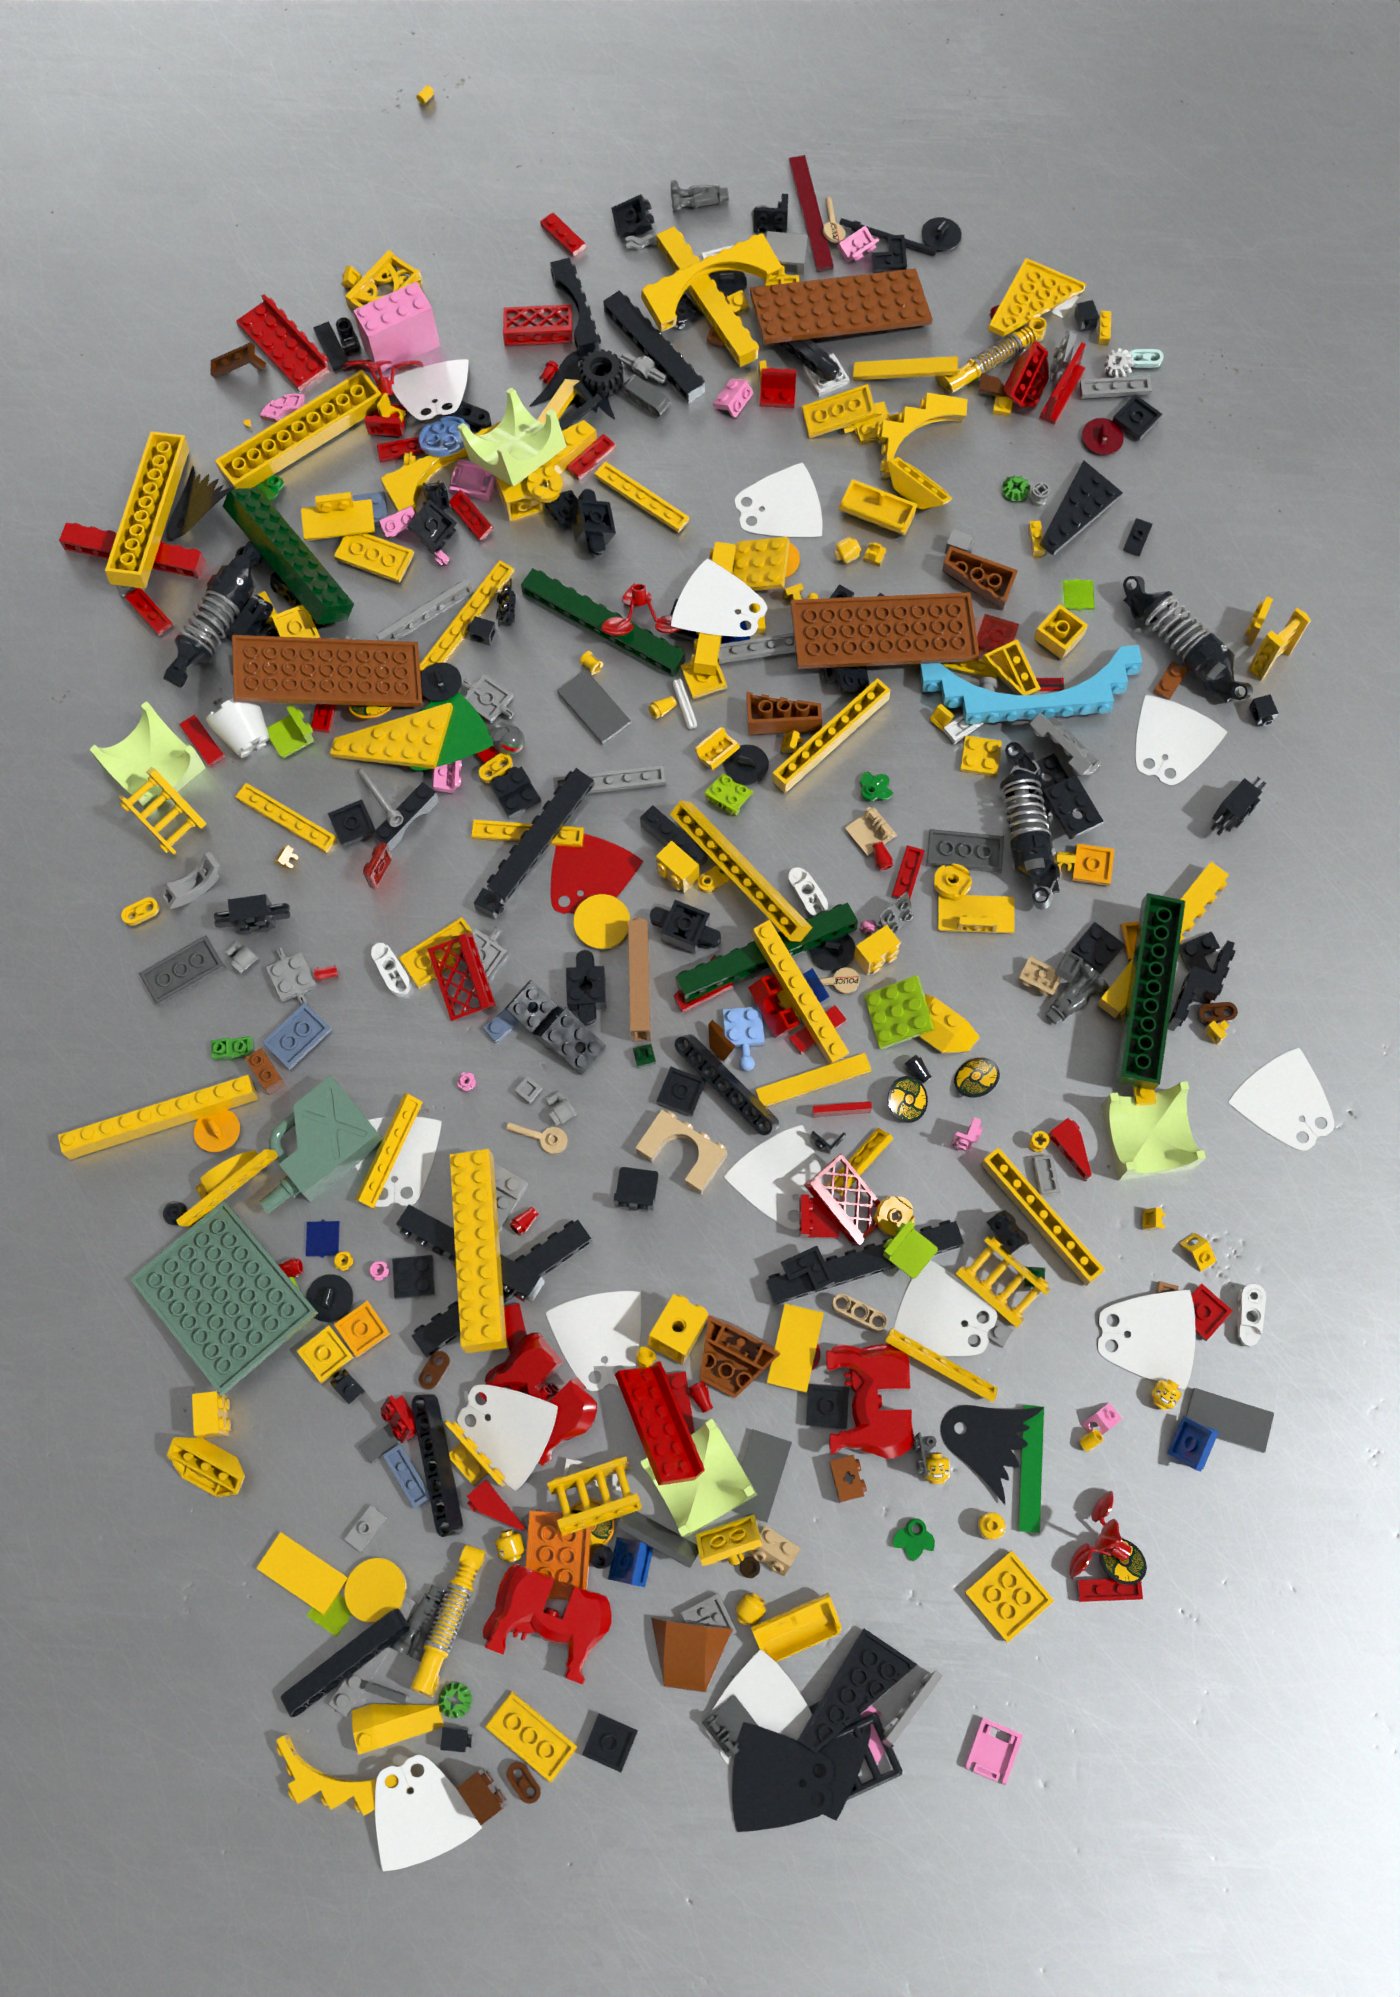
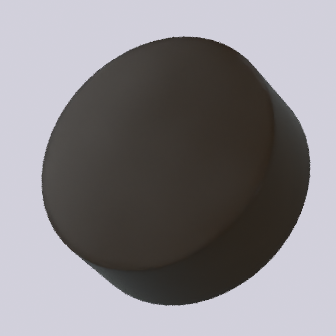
M754 1557L744 1558L740 1563L741 1574L746 1578L756 1577L760 1572L759 1561Z

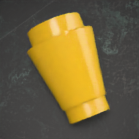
M670 696L651 702L648 709L651 716L657 719L662 718L677 704L674 697Z

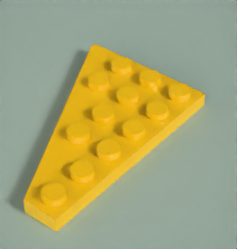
M1025 258L987 330L1004 337L1030 322L1032 318L1039 317L1084 291L1086 283Z
M446 703L334 738L330 755L332 758L436 769L453 705L452 703Z

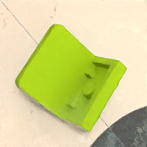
M293 704L286 707L289 716L267 727L269 739L281 758H286L314 742L311 735L313 733L311 726L308 722L304 723L302 720L305 718L299 708L295 709Z
M909 1220L906 1224L902 1222L895 1231L897 1236L894 1239L889 1238L883 1246L885 1249L883 1256L910 1278L916 1279L937 1253L938 1248L914 1229L915 1224Z

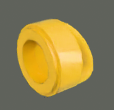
M640 1347L635 1354L640 1368L649 1367L656 1360L655 1352L648 1347Z

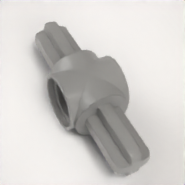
M626 352L622 354L621 362L632 367L633 374L642 380L652 378L659 383L666 381L667 375L655 369V364L649 357L642 356V358H636Z

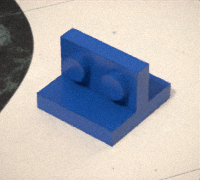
M1183 1416L1167 1454L1201 1472L1205 1467L1219 1431Z
M617 1537L608 1579L645 1588L653 1548L643 1542Z

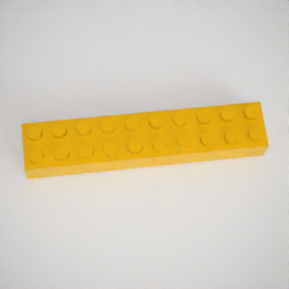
M361 370L217 458L215 463L219 472L231 487L236 486L234 489L253 488L365 419V416L371 415L372 412L377 410V404L382 394L365 372Z
M150 431L105 569L111 585L146 589L189 453L185 435Z
M489 1149L450 1154L461 1347L466 1354L507 1348L494 1157Z

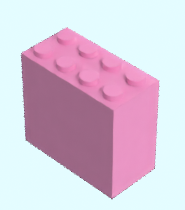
M417 282L353 310L362 344L369 359L374 363L382 360L392 362L380 366L382 373L392 369L394 364L410 361L440 347L432 307Z

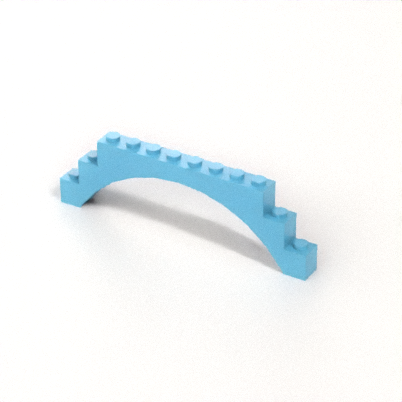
M1138 645L1120 646L1110 662L1095 676L1077 686L1042 695H1012L984 689L956 676L941 663L920 664L919 676L922 692L941 691L942 702L945 708L962 707L965 724L995 723L1023 719L1032 720L1039 713L1045 718L1111 712L1114 703L1113 694L1126 693L1128 685L1127 675L1140 674L1142 658Z

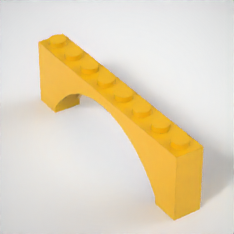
M763 233L752 235L744 242H737L729 249H722L714 256H707L699 263H693L684 270H678L669 277H663L654 284L646 285L642 289L641 299L659 331L663 332L676 326L677 316L675 311L681 296L693 282L704 275L725 270L741 271L763 279L765 283L779 277L782 266Z
M500 422L487 429L480 430L475 435H484L491 432ZM464 447L457 453L448 456L435 457L429 455L420 458L414 463L402 466L400 469L381 477L382 486L396 512L411 506L416 514V503L423 488L422 483H426L435 472L458 459L469 458L466 448Z

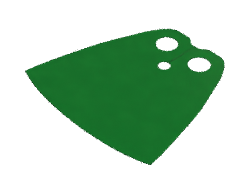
M459 692L445 701H431L423 709L427 710L446 703H452L453 705L436 767L456 762L494 746L484 721L469 701ZM410 766L413 770L416 771L431 769Z

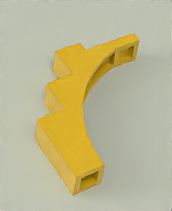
M926 393L924 398L920 400L919 408L905 406L902 412H899L897 422L883 420L876 428L877 443L882 444L881 454L883 455V461H881L879 468L882 472L881 478L888 479L891 476L888 463L894 459L898 446L909 434L922 426L935 422H962L966 417L968 399Z
M288 1734L276 1740L278 1743L276 1749L279 1755L284 1757L287 1762V1772L291 1777L294 1776L295 1778L294 1781L288 1784L290 1788L288 1794L293 1802L296 1801L297 1804L302 1803L321 1791L323 1794L321 1795V1800L326 1808L329 1807L330 1810L352 1797L355 1798L353 1803L359 1814L362 1812L363 1816L375 1810L377 1778L351 1781L331 1777L305 1762L297 1754ZM391 1774L385 1778V1785L388 1788H395L398 1785L399 1779L396 1775Z

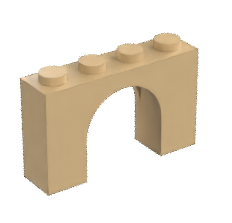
M661 1110L636 1146V1153L653 1163L663 1146L670 1140L677 1138L689 1140L696 1146L699 1156L696 1164L686 1177L685 1184L702 1194L727 1157L726 1147L719 1142L713 1143L705 1133L694 1131L693 1126L688 1122H680L676 1119L677 1116L668 1110L667 1112Z

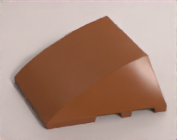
M708 1315L699 1379L736 1398L781 1353L765 1340L739 1326Z
M651 1618L664 1686L706 1692L733 1628Z

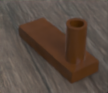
M250 342L212 359L210 375L217 378L248 363L259 371H263L266 368V362L255 355V345Z

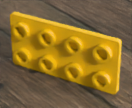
M351 492L315 496L317 506L301 508L303 538L305 541L375 532L372 500L354 501Z
M939 894L938 930L1013 934L1014 897L965 895L959 900H952Z
M447 1420L445 1424L461 1441L449 1452L450 1460L473 1486L477 1485L489 1473L500 1486L504 1487L506 1485L503 1481L505 1476L496 1467L494 1469L490 1467L491 1460L483 1452L479 1454L476 1451L478 1446L471 1438L463 1436L465 1431L455 1421L451 1423Z

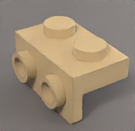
M1029 956L1018 977L1022 979L1021 983L1029 987L1034 985L1039 988L1038 991L1047 996L1049 993L1054 994L1062 979L1054 974L1056 968L1032 956Z
M765 1526L760 1534L762 1546L751 1550L749 1554L757 1561L770 1567L775 1573L785 1576L801 1548Z

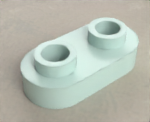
M1134 349L1129 353L1133 356V368H1157L1162 364L1164 358L1163 353L1158 349Z

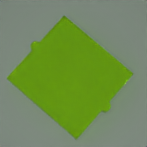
M1063 580L1064 607L1067 610H1078L1080 612L1081 610L1095 609L1093 580Z
M338 1594L325 1615L312 1608L307 1616L337 1637L345 1624L349 1623L352 1613L346 1605L345 1598Z

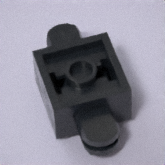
M584 489L569 510L575 542L587 543L588 552L591 556L599 557L606 550L605 544H608L616 534L610 502L597 501L593 490Z
M1257 777L1252 783L1244 778L1220 804L1212 817L1216 822L1211 827V830L1215 831L1219 825H1222L1216 833L1220 836L1226 829L1229 832L1234 827L1238 829L1247 815L1250 816L1256 809V806L1261 801L1259 797L1262 794V789L1267 783L1263 781L1256 787L1261 778Z
M266 894L228 899L229 911L214 913V924L217 928L233 926L240 934H250L252 931L267 932L270 929L276 928L275 920L290 918V905L287 903L272 905Z
M678 900L674 901L670 911L661 907H654L650 911V922L662 928L660 939L664 942L696 954L700 944L716 948L721 942L720 931L708 926L710 923V913Z
M582 950L577 953L576 967L566 968L567 1007L570 1011H578V1019L585 1026H591L596 1022V1010L607 1009L604 966H595L594 956L588 950Z

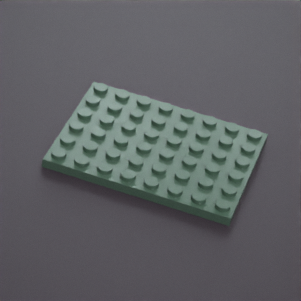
M224 1200L130 1278V1281L222 1396L318 1314L315 1308Z

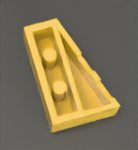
M1018 639L983 655L982 660L1015 695H1034L1041 690Z

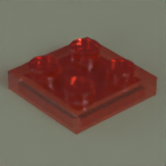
M984 614L977 635L978 649L991 652L1014 641L1019 624Z
M381 841L378 847L375 846L370 862H367L363 868V874L369 887L375 890L393 859L388 845Z

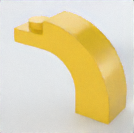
M253 1150L236 1155L205 1173L200 1178L201 1182L195 1187L201 1200L258 1155L257 1151Z

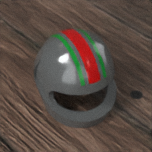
M500 722L489 731L494 747H497L503 754H517L524 746L522 731L509 722ZM503 728L508 730V733L501 740L494 741L496 732Z

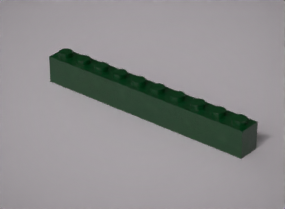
M532 568L521 583L522 593L672 677H675L680 670V665L686 661L685 652L682 648L669 644L664 638L656 637L650 630L638 627L631 620L629 623L633 624V629L627 634L610 635L603 632L601 628L606 620L613 617H623L617 612L609 611L603 604L593 602L590 597L582 596L574 588L566 587L559 580L548 577L541 570L537 571Z
M847 902L843 905L838 904L829 911L819 912L815 917L805 919L812 929L801 942L790 941L781 931L777 933L790 955L794 957L824 944L826 940L831 941L857 930L858 920ZM751 941L745 947L735 948L724 956L719 955L710 962L700 963L689 971L684 970L675 976V981L684 1002L687 1003L770 966L755 941Z

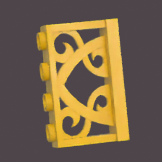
M388 250L345 295L347 305L354 310L364 306L360 302L370 303L384 297L377 296L376 285L378 283L384 284L393 281V292L415 282L420 286L422 283L421 272ZM396 266L401 270L396 272L393 267ZM402 274H408V275H410V277L407 279V276H400V275H402Z

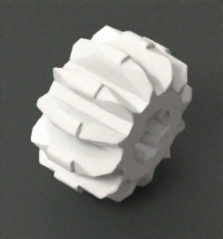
M1119 348L1117 352L1112 350L1111 356L1106 355L1108 360L1104 361L1105 372L1109 373L1111 378H1118L1121 375L1126 377L1125 373H1132L1130 367L1134 366L1133 356L1129 354L1128 350L1125 349L1123 351Z

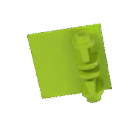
M724 773L704 792L707 801L712 802L717 807L722 804V810L725 809L730 815L736 816L740 811L739 808L754 793V791L746 786L734 782L731 777Z

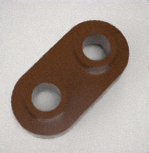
M1231 1002L1208 1003L1202 1005L1198 1010V1018L1204 1024H1210L1213 1021L1221 1023L1224 1020L1231 1022L1238 1014L1237 1007ZM1223 1011H1227L1229 1016L1224 1015ZM1205 1012L1210 1014L1209 1018L1204 1015Z
M437 1351L433 1353L421 1371L418 1380L424 1389H435L450 1367L451 1360L445 1352ZM438 1358L443 1359V1363L440 1365L436 1364ZM426 1376H432L431 1382L425 1381Z
M515 1762L511 1764L507 1769L508 1781L524 1803L532 1804L536 1802L541 1795L540 1785L524 1763ZM516 1769H520L522 1771L521 1777H516L514 1775V1771ZM529 1787L534 1789V1795L532 1796L527 1794V1788Z

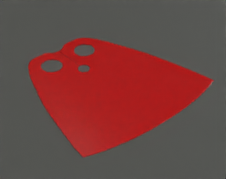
M584 834L582 847L556 845L551 872V903L553 909L563 914L572 913L575 915L578 906L591 896L606 894L617 898L635 875L643 860L612 842L588 834ZM579 890H582L584 892V895L578 896L577 892ZM561 896H568L570 898V904L567 907L559 905L558 901Z

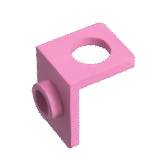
M1108 1403L1084 1421L1082 1425L1090 1433L1092 1431L1090 1423L1096 1422L1100 1427V1434L1103 1435L1121 1421L1122 1418L1114 1407Z

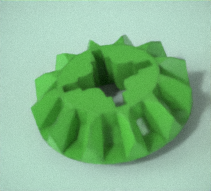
M1014 474L1012 477H1007L1003 482L1002 492L1009 500L1022 501L1028 497L1031 485H1029L1028 479L1025 480L1022 475L1018 477ZM1014 485H1015V486H1018V485H1019L1020 488H1019V490H1018L1017 488H1016V489H1013V486H1014Z
M450 1683L443 1687L438 1695V1706L441 1712L449 1718L462 1717L469 1711L472 1704L471 1692L462 1683ZM458 1691V1699L463 1704H455L453 1709H451L452 1702L446 1699V1697H454Z

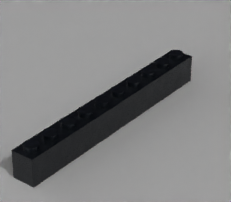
M571 1220L563 1226L564 1229L562 1231L552 1233L547 1237L548 1240L542 1245L541 1243L536 1244L531 1248L532 1252L526 1256L523 1254L514 1261L544 1277L593 1241L579 1220L575 1222ZM503 1291L504 1304L514 1298L515 1293ZM458 1301L450 1304L447 1307L448 1310L443 1314L438 1313L431 1318V1322L426 1326L422 1324L414 1330V1334L411 1335L426 1358L460 1336Z
M950 1220L940 1222L938 1227L926 1226L921 1228L919 1232L938 1248L935 1255L960 1248L964 1244L956 1221L950 1222ZM889 1238L883 1240V1244L875 1246V1243L864 1246V1250L856 1252V1249L845 1252V1256L837 1258V1255L826 1258L825 1263L834 1279V1283L818 1291H815L808 1274H804L791 1281L788 1280L786 1274L780 1275V1273L768 1276L769 1279L766 1280V1286L772 1305L782 1304L896 1268L897 1266L883 1256L885 1251L883 1246Z

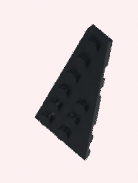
M1083 460L1040 545L1054 556L1120 499L1123 492Z
M863 1628L798 1737L797 1742L815 1754L918 1664Z

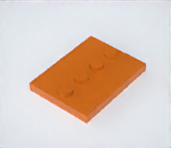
M530 1510L526 1567L555 1578L548 1598L568 1600L573 1585L588 1591L592 1526L562 1536L557 1520L562 1519V1512Z

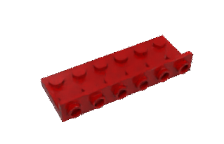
M263 294L261 296L263 302L236 320L237 325L298 391H301L329 371L327 364L329 361L324 353H319L318 348L313 342L310 343L305 333L297 329L294 321H289L285 312L277 308L274 300Z
M661 1361L655 1362L651 1367L618 1370L615 1373V1377L658 1486L696 1480L705 1471V1468Z

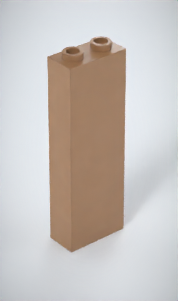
M634 918L628 920L630 1033L632 1042L651 1041L649 931L647 920Z

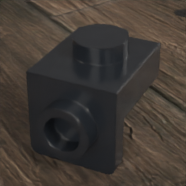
M346 1369L335 1373L330 1381L332 1387L348 1404L364 1391Z

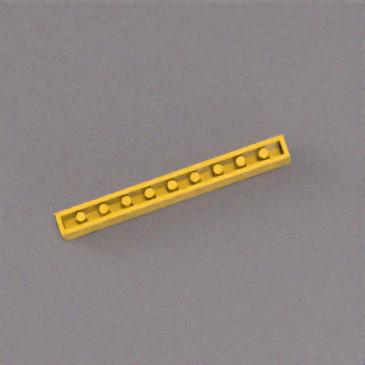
M675 226L656 234L657 246L675 272L684 270L693 263L700 262L698 256H694L689 243L686 244L682 233L678 232ZM709 274L693 282L687 288L688 292L711 326L713 325L714 330L720 339L723 340L724 345L739 367L758 359L759 346L757 342L752 340L749 330L743 327L740 317L734 314L731 304H727L722 291L719 292L715 281L711 280Z
M680 800L669 815L790 941L801 942L812 929L811 925L692 802Z
M1213 862L1208 864L1180 899L1186 901L1180 943L1185 938L1182 935L1184 931L1189 932L1196 924L1193 920L1196 917L1200 919L1206 911L1204 906L1207 903L1211 905L1216 899L1215 892L1217 890L1221 892L1228 884L1225 880L1229 874ZM1133 959L1097 1003L1099 1007L1114 1018L1119 1013L1123 1015L1126 1011Z
M249 1075L242 1076L59 1134L61 1152L71 1160L256 1101L258 1096L254 1082Z

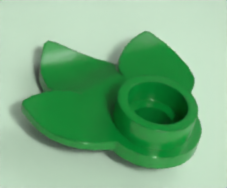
M272 475L255 487H258L267 499L271 501L279 495V491L284 486V481L279 476Z
M865 772L860 779L862 798L868 802L876 799L887 800L891 798L894 793L887 788L890 782L889 777L885 774L873 776L870 772Z
M914 1518L907 1522L905 1528L899 1529L893 1539V1547H904L908 1558L911 1561H915L921 1556L923 1549L934 1551L935 1540L933 1535L926 1531L925 1523L921 1519ZM914 1525L919 1527L918 1533L912 1531Z

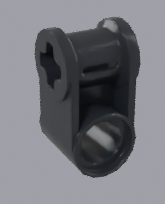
M345 317L336 321V328L344 353L351 349H360L361 346L351 321Z
M437 480L436 483H422L426 503L430 499L438 507H441L443 505V495L440 480Z

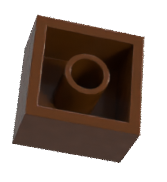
M483 1768L456 1788L480 1825H483L507 1806L505 1803L507 1800L501 1789L496 1790L492 1784L495 1781L488 1770L484 1771Z

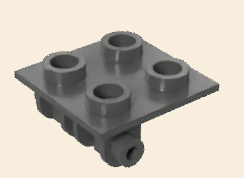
M907 892L879 915L880 921L877 927L879 930L888 925L895 934L915 915Z
M919 1432L914 1438L913 1450L914 1453L918 1452L919 1459L916 1461L917 1472L921 1473L922 1478L928 1475L924 1452L934 1448L937 1441L933 1436L921 1437V1432Z
M735 1695L702 1722L728 1758L731 1755L734 1756L739 1751V1743L737 1741L743 1723L746 1722L758 1726Z

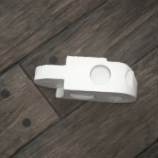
M798 867L790 870L788 882L806 916L810 919L818 914L815 912L814 907H818L820 909L819 912H826L828 910L827 899L810 874ZM808 889L812 893L804 894L802 891Z
M376 943L372 947L371 956L388 989L395 996L406 995L411 989V981L388 945ZM387 965H394L391 970H385ZM402 982L403 987L397 988V983Z
M1257 1284L1247 1285L1238 1294L1236 1327H1238V1339L1246 1347L1257 1344L1263 1332L1266 1292ZM1252 1292L1255 1293V1300L1250 1297ZM1248 1312L1254 1316V1322H1250L1247 1319L1246 1314Z

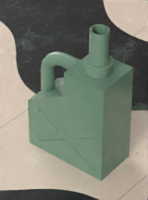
M331 1075L294 1103V1112L282 1120L271 1132L269 1149L276 1151L278 1155L276 1161L287 1176L280 1180V1185L259 1201L268 1214L291 1196L295 1198L300 1192L311 1202L379 1148L383 1140ZM295 1126L298 1149L288 1156L281 1147V1139L287 1131Z

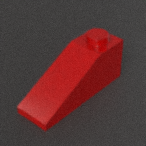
M1067 1118L1051 1130L1048 1136L1080 1176L1087 1181L1092 1174L1082 1134L1079 1131L1080 1127L1074 1120L1071 1121Z
M486 1479L467 1495L469 1499L467 1504L474 1512L478 1510L486 1516L523 1532L526 1530V1527Z

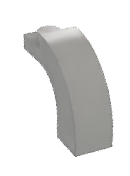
M211 852L205 853L192 873L178 881L166 883L160 893V897L169 909L192 902L216 883L219 879L217 872L221 866Z

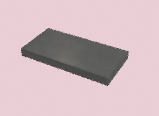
M584 670L557 690L562 699L602 745L631 724V720L587 670Z
M929 829L926 866L941 867L945 865L946 867L951 866V864H959L967 870L1001 873L1004 836Z
M205 935L142 971L139 975L157 1006H160L224 969L225 966Z
M1193 1388L1186 1417L1219 1431L1217 1439L1265 1453L1274 1412Z
M753 1429L741 1467L757 1495L731 1511L745 1516L754 1514L757 1520L768 1522L792 1442Z
M637 1511L624 1515L617 1525L618 1529L688 1568H691L699 1555L697 1544Z

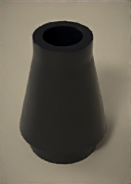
M917 1054L905 1063L906 1070L922 1083H925L932 1077L922 1058H919Z

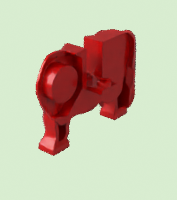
M530 1333L515 1345L505 1362L488 1371L485 1377V1385L502 1388L509 1386L511 1390L528 1394L558 1406L551 1436L538 1461L541 1466H544L552 1460L551 1453L555 1447L566 1440L586 1433L592 1427L597 1413V1402L584 1390L587 1387L578 1377L571 1379L560 1391L553 1383H543L564 1361L543 1339L540 1333ZM479 1392L481 1397L487 1402L486 1395L482 1392Z
M842 1344L833 1347L831 1351L826 1350V1372H832L839 1368L849 1369V1373L844 1374V1377L849 1378V1381H845L844 1385L851 1386V1389L855 1392L852 1402V1413L856 1427L847 1431H840L838 1434H829L830 1455H835L843 1448L860 1450L863 1453L875 1454L885 1459H894L909 1451L914 1445L912 1409L879 1410L882 1407V1395L878 1394V1391H909L911 1389L908 1355L890 1344L873 1345L861 1349Z
M517 1563L511 1565L505 1572L499 1585L495 1609L483 1627V1638L487 1640L484 1647L504 1655L506 1637L510 1630L514 1631V1638L518 1636V1633H521L522 1641L526 1639L527 1634L536 1633L547 1642L567 1645L568 1653L565 1663L567 1669L563 1676L566 1679L584 1685L585 1678L582 1673V1666L588 1658L590 1651L609 1631L612 1623L611 1607L607 1596L573 1585L562 1617H560L555 1609L546 1607L544 1610L555 1578Z

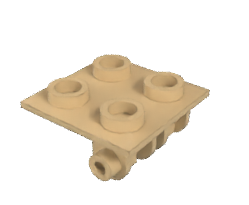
M868 807L864 811L865 814L845 827V830L867 856L874 852L872 845L878 842L886 844L897 836L874 807L872 809Z

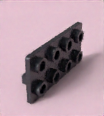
M866 666L823 668L826 683H834L838 679L841 691L861 693L870 685Z

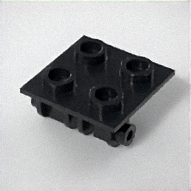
M683 293L675 311L677 316L675 327L679 329L684 328L685 321L703 316L698 307Z
M572 490L561 492L556 500L545 503V507L563 530L569 527L568 523L571 522L569 510L578 499Z
M512 578L509 579L507 584L503 585L502 591L497 595V603H499V608L496 612L498 627L502 623L512 626L515 622L514 608L516 595L512 591Z

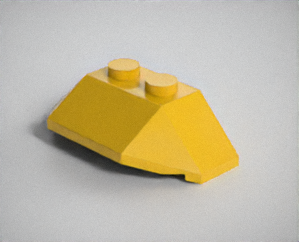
M899 457L889 461L888 467L894 489L899 492L900 496L918 504L917 508L926 509L943 506L952 500V497L941 486L911 464L904 462Z
M924 994L935 1030L918 1037L942 1054L969 1052L980 1036L966 1019L937 998Z
M174 1437L172 1439L166 1456L172 1461L175 1469L183 1479L215 1497L237 1495L239 1493L245 1475L236 1456L203 1438Z

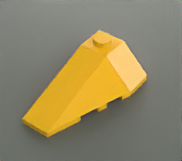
M370 1704L351 1710L353 1736L358 1755L445 1727L438 1705Z

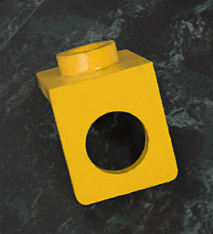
M383 394L377 404L380 417H390L392 413H399V418L402 422L406 411L391 406L388 394Z
M1197 1233L1191 1234L1180 1242L1183 1248L1192 1253L1200 1271H1204L1216 1262L1208 1240ZM1198 1240L1197 1244L1192 1246L1188 1245L1190 1241Z

